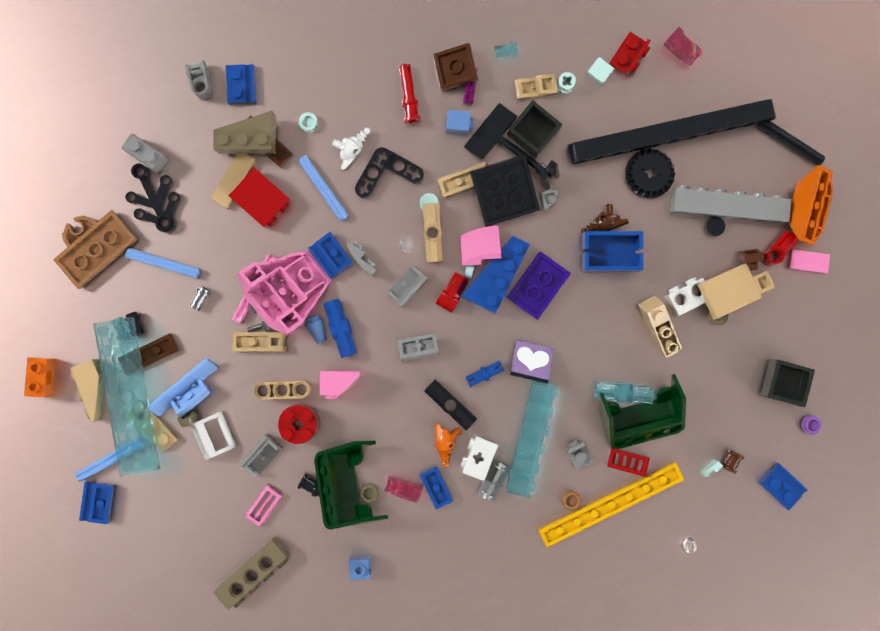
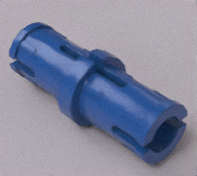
M500 360L485 368L481 367L479 371L465 376L467 382L475 379L468 383L470 388L484 380L489 381L490 377L504 372L503 366L495 369L502 365Z

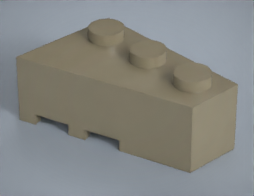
M269 111L214 129L213 149L219 154H276V115L273 111Z

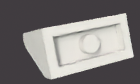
M222 411L190 425L205 460L237 447ZM217 418L228 444L227 447L215 451L204 426V423Z

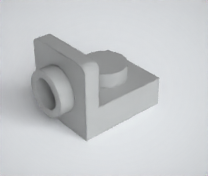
M576 439L568 444L569 447L565 448L576 470L593 462L583 440L579 441Z

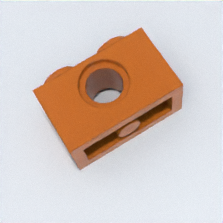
M27 357L24 396L42 398L53 396L55 358Z

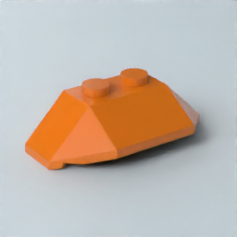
M822 165L816 166L797 183L788 222L798 240L814 246L815 241L819 239L824 231L833 196V183L831 180L833 171Z

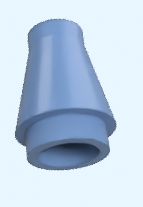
M319 314L304 320L306 323L304 326L316 344L327 340L323 321Z

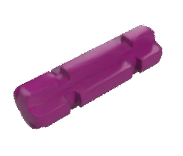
M476 81L465 84L464 104H473Z

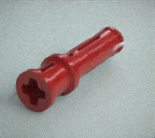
M411 64L399 65L404 99L402 101V107L405 111L404 123H416L421 118L418 116V100L414 95Z

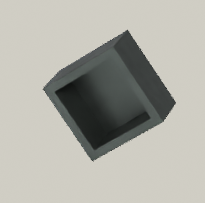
M532 100L508 129L507 135L533 157L537 158L563 124Z
M770 359L760 396L799 407H806L815 369L778 359Z

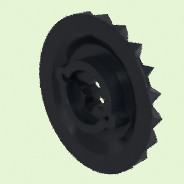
M643 149L635 153L627 163L625 170L627 184L634 193L641 197H659L666 193L674 182L675 171L671 158H668L666 153H662L659 150ZM650 168L653 169V173H655L656 175H653L651 178H649L648 173L645 172L649 171Z

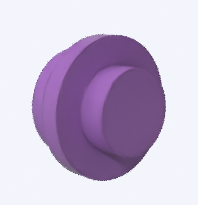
M813 415L806 416L801 423L803 431L810 435L817 434L822 426L820 419Z

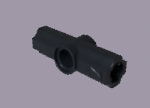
M436 379L424 390L430 398L466 431L477 420ZM454 400L456 402L455 409L448 410L445 407L446 401Z

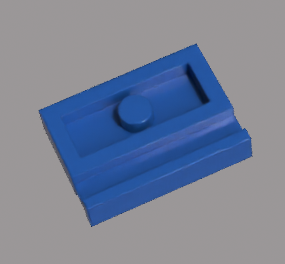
M226 65L228 104L256 103L254 65Z
M331 232L308 247L330 279L353 264Z
M776 463V466L760 480L759 484L784 508L790 510L802 497V494L808 490L780 463Z
M90 481L84 482L79 521L108 524L115 485L93 483Z

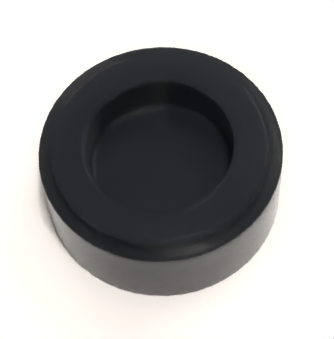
M719 217L710 218L705 223L706 233L713 237L721 235L725 231V222Z

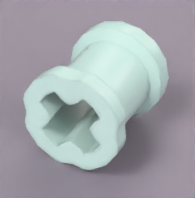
M569 72L561 74L557 81V90L561 94L570 93L576 82L575 76ZM567 81H568V82H569V85L566 84V85L564 86V85L562 84L563 82H567Z

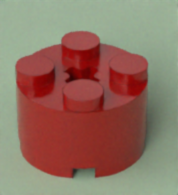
M296 404L288 407L281 413L278 420V429L281 437L292 444H302L309 441L317 434L320 428L319 415L311 406L306 404ZM299 420L300 423H303V426L299 427L295 422Z

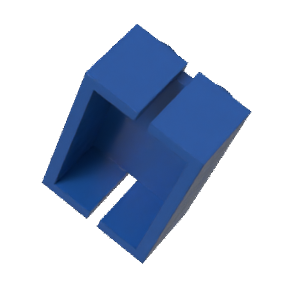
M643 231L583 232L582 251H585V253L582 254V272H640L644 270L643 253L636 254V251L643 249Z

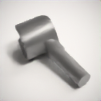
M262 321L258 325L248 327L247 331L251 332L263 327L265 332H268L272 328Z

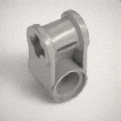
M202 60L199 64L185 65L193 93L201 100L209 99L212 95V88L206 62ZM201 86H205L202 92H198Z

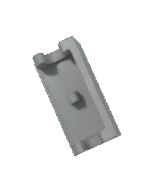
M412 265L387 294L403 307L428 278Z
M435 333L397 340L402 363L440 356Z
M266 434L239 465L253 477H258L283 447L269 434Z

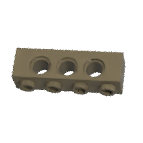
M273 537L213 593L228 610L232 606L237 608L245 600L243 597L247 593L251 595L259 588L257 584L261 580L266 582L273 575L272 571L276 567L280 569L288 562L286 558L290 553L276 537ZM263 558H270L272 565H266L263 562ZM249 571H255L257 578L250 577ZM236 583L241 584L243 591H237L234 585Z

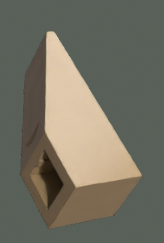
M654 295L638 304L644 321L664 357L668 358L683 350L664 303Z
M91 359L70 369L72 371L71 378L79 389L78 396L86 407L85 414L91 422L101 420L105 374L99 359Z

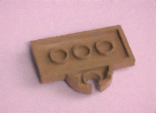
M113 210L108 212L98 222L93 218L83 215L73 218L75 222L80 223L82 226L79 233H75L73 226L69 223L64 228L62 238L67 248L55 257L53 261L77 289H81L138 240Z

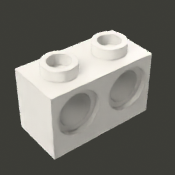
M694 277L685 281V286L680 288L678 285L668 290L669 294L665 295V298L674 316H680L705 303L701 291L699 296L693 294V288L695 286L698 287L697 284L704 282V278L697 279ZM677 295H681L683 297V303L681 305L676 303L675 299Z

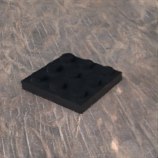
M525 154L469 171L485 227L540 210Z

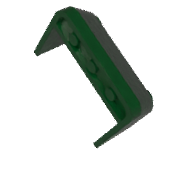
M675 374L671 375V387L661 388L656 394V400L620 409L618 403L607 402L604 393L599 394L603 422L610 446L613 449H621L678 434L685 428L686 396Z
M353 441L320 451L315 455L314 464L323 523L327 529H339L388 519V515L373 516L372 509L368 504L359 503L354 466L360 465L363 461L362 448L375 445L376 441Z

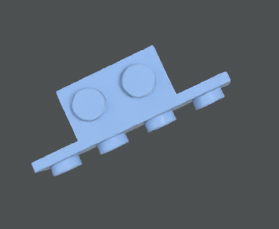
M205 358L148 405V409L157 416H161L173 407L176 414L183 417L211 393L204 380L216 371L218 367L208 358Z

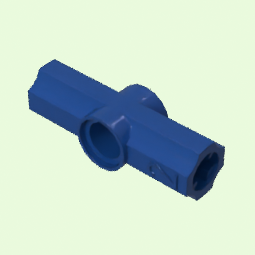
M335 299L324 303L323 305L329 320L328 326L333 339L336 341L341 358L356 354L357 350L351 335L352 330L347 317L345 318L340 300Z

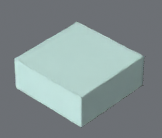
M599 57L587 74L602 85L614 68Z

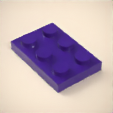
M539 251L506 298L538 320L571 273Z

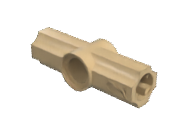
M439 203L423 204L426 262L443 261ZM430 227H435L438 230V235L434 238L429 237L427 234Z

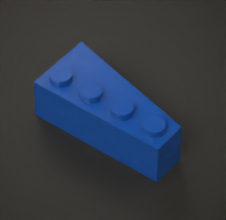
M512 236L501 249V258L492 259L463 293L461 298L496 314L530 244Z

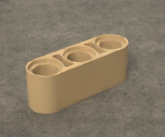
M304 380L269 381L256 384L253 392L255 397L261 400L298 399L309 396L312 392V386L308 381ZM300 384H304L307 388V392L304 395L298 392ZM262 385L268 388L266 396L261 395L259 391ZM280 385L287 387L286 395L279 393Z

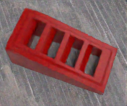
M612 448L607 467L646 477L650 457ZM616 454H620L618 465L614 464ZM624 455L628 456L625 467L622 466ZM632 458H636L634 467L632 469L630 468ZM639 460H643L641 471L637 470Z

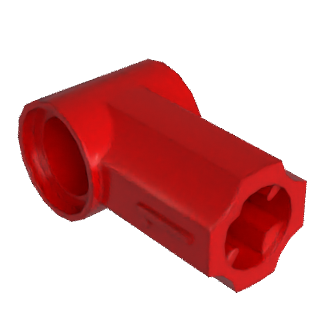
M787 230L784 231L769 249L763 252L764 261L762 263L770 267L783 262L785 256L799 242L797 237ZM770 253L775 255V261L770 258Z
M455 272L435 304L452 313L469 280Z

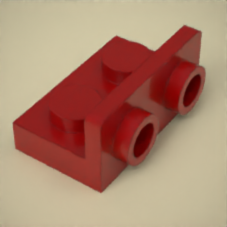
M629 32L609 65L626 77H628L630 72L635 73L640 65L637 61L641 56L645 57L650 50L648 44L651 40L647 39L644 41L637 35Z

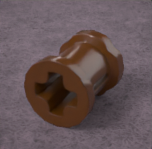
M728 449V455L722 465L724 469L736 474L740 461L744 460L745 457Z

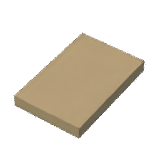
M747 263L697 284L713 320L762 298Z

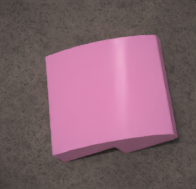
M498 226L483 227L460 235L462 266L482 265V259L501 258Z

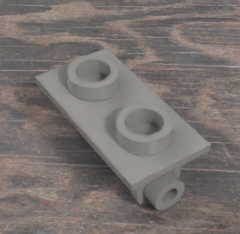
M493 459L486 478L482 482L477 494L483 496L482 498L494 502L511 467Z

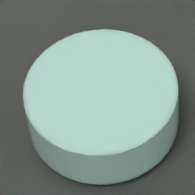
M306 112L300 116L299 126L305 132H313L318 127V119L313 113Z
M431 193L424 194L420 199L422 210L423 204L439 203L438 198Z
M467 265L464 275L466 278H473L476 265Z

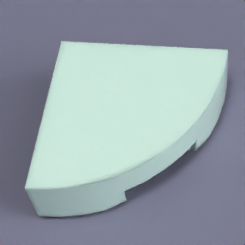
M713 459L700 473L704 477H710L713 471L717 473L723 468V465Z

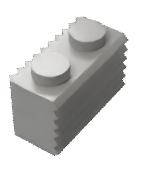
M130 134L121 148L158 174L168 162V157L134 134Z

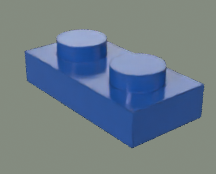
M437 466L419 474L436 510L453 502Z

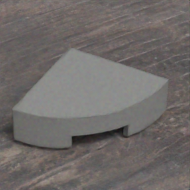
M558 188L539 192L543 211L548 210L555 204L559 195Z

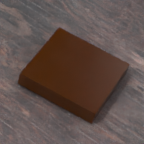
M470 43L433 54L442 91L479 80Z

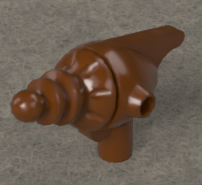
M606 204L605 212H601L595 218L593 224L590 223L589 226L586 225L587 228H582L581 233L585 231H611L628 224L629 221L628 219H620L619 215L613 214V205Z

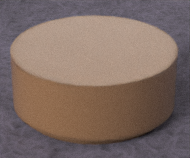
M569 490L562 495L561 502L567 510L572 511L578 509L581 505V497L577 492Z

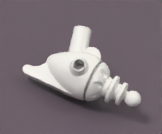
M365 128L364 132L360 131V134L357 133L356 137L344 138L342 142L337 139L333 140L332 146L341 150L340 158L343 160L341 169L345 170L363 148L362 142H365V138H368L366 134L370 133L369 128Z

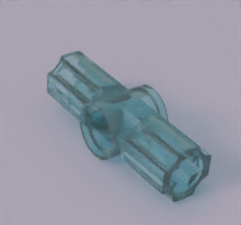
M596 381L594 386V398L600 399V393H604L606 400L653 404L654 387L636 386L631 383Z

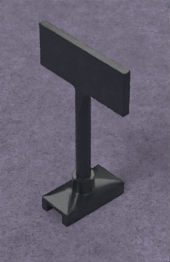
M499 103L464 145V148L481 161L496 142H499L516 156L525 154L528 164L540 175L542 187L549 190V180L553 176L557 179L560 176L558 164L553 160L547 166L543 163L540 164L503 137L504 132L517 118V115Z

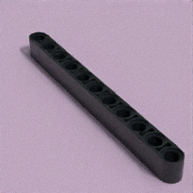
M772 99L578 141L567 145L571 164H580L760 124L763 120L768 122L776 119Z

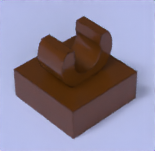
M758 249L738 251L739 259L747 263L750 271L758 270L757 262L764 261V253Z

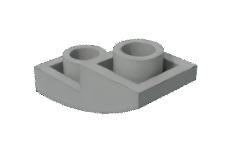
M348 242L347 247L356 262L374 277L377 269L374 268L376 264L367 258L365 261L362 260L366 255L363 251L364 247L357 242L353 244Z

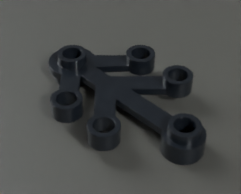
M140 163L133 165L131 174L141 181L149 199L138 196L137 193L132 191L128 192L125 198L129 203H138L153 208L157 215L148 214L145 210L138 208L134 211V217L140 221L146 220L155 223L156 228L161 232H170L175 225L172 214L176 204L181 201V196L176 192L169 193V202L165 212L161 205L167 188L173 184V179L168 175L161 176L160 186L157 194H155L147 177L149 173L148 168ZM139 170H144L143 175L138 174ZM165 178H169V182L167 184H164L163 182ZM134 194L135 199L130 201V195ZM173 195H177L176 201H172ZM142 211L143 216L138 218V212ZM168 220V225L164 227L163 221Z

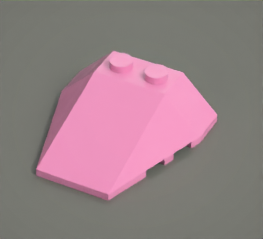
M309 250L289 254L282 258H271L269 261L260 263L254 262L237 273L247 301L270 328L285 335H288L302 325L332 280Z

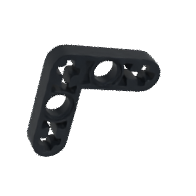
M380 147L375 150L355 186V192L362 199L370 197L386 169L412 184L421 183L424 178V172L422 168L387 148ZM385 152L387 159L381 160L380 166H383L382 169L378 165L372 164L374 161L378 163V154ZM396 161L404 163V168L401 171L394 169L393 165ZM408 165L411 166L409 168L410 171L414 173L416 170L419 171L420 178L412 179V175L408 172L406 176L403 175L407 171ZM369 169H377L378 176L370 178L368 176ZM364 178H366L370 182H373V185H371L370 183L367 185L368 193L364 192L363 194H360L361 191L359 187H364L366 184V181L363 180Z

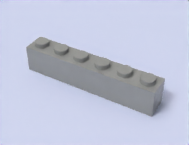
M683 185L671 191L670 214L719 217L721 219L782 225L788 223L790 219L791 199H785L784 195L765 197L766 194L764 193L746 195L747 192L735 191L734 194L727 193L728 190L717 189L716 192L708 191V188L698 187L697 190L689 189V186Z

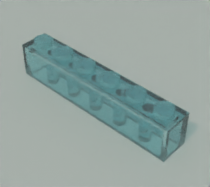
M532 380L505 489L507 493L530 498V493L534 494L536 483L533 481L535 475L539 474L541 464L538 461L539 457L543 456L545 450L543 440L544 437H548L550 426H547L549 418L552 419L554 414L552 403L553 400H557L559 389L556 388L557 384L549 382L547 384Z

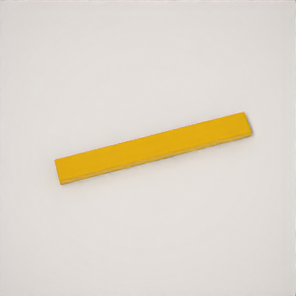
M673 462L646 477L539 528L538 531L548 548L685 479L677 463Z

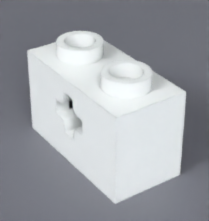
M478 435L474 439L471 438L467 447L470 450L467 457H463L460 465L463 468L462 473L484 481L498 444ZM480 452L483 459H479L478 462H476L475 457L473 455H478V453Z

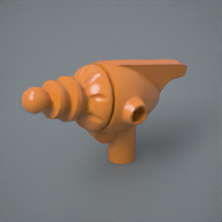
M436 423L435 447L440 453L443 467H448L451 457L450 453L453 451L454 444L456 443L455 438L461 435L462 431L458 427L449 432L446 428L441 429L440 424Z

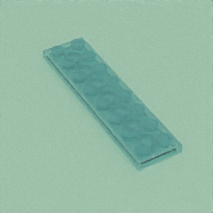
M134 317L95 323L93 325L120 477L159 470L160 464L151 413L148 409L149 401Z

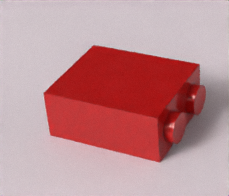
M255 167L228 195L263 227L266 225L270 227L277 220L275 215L279 211L283 213L290 205L288 203L290 199Z

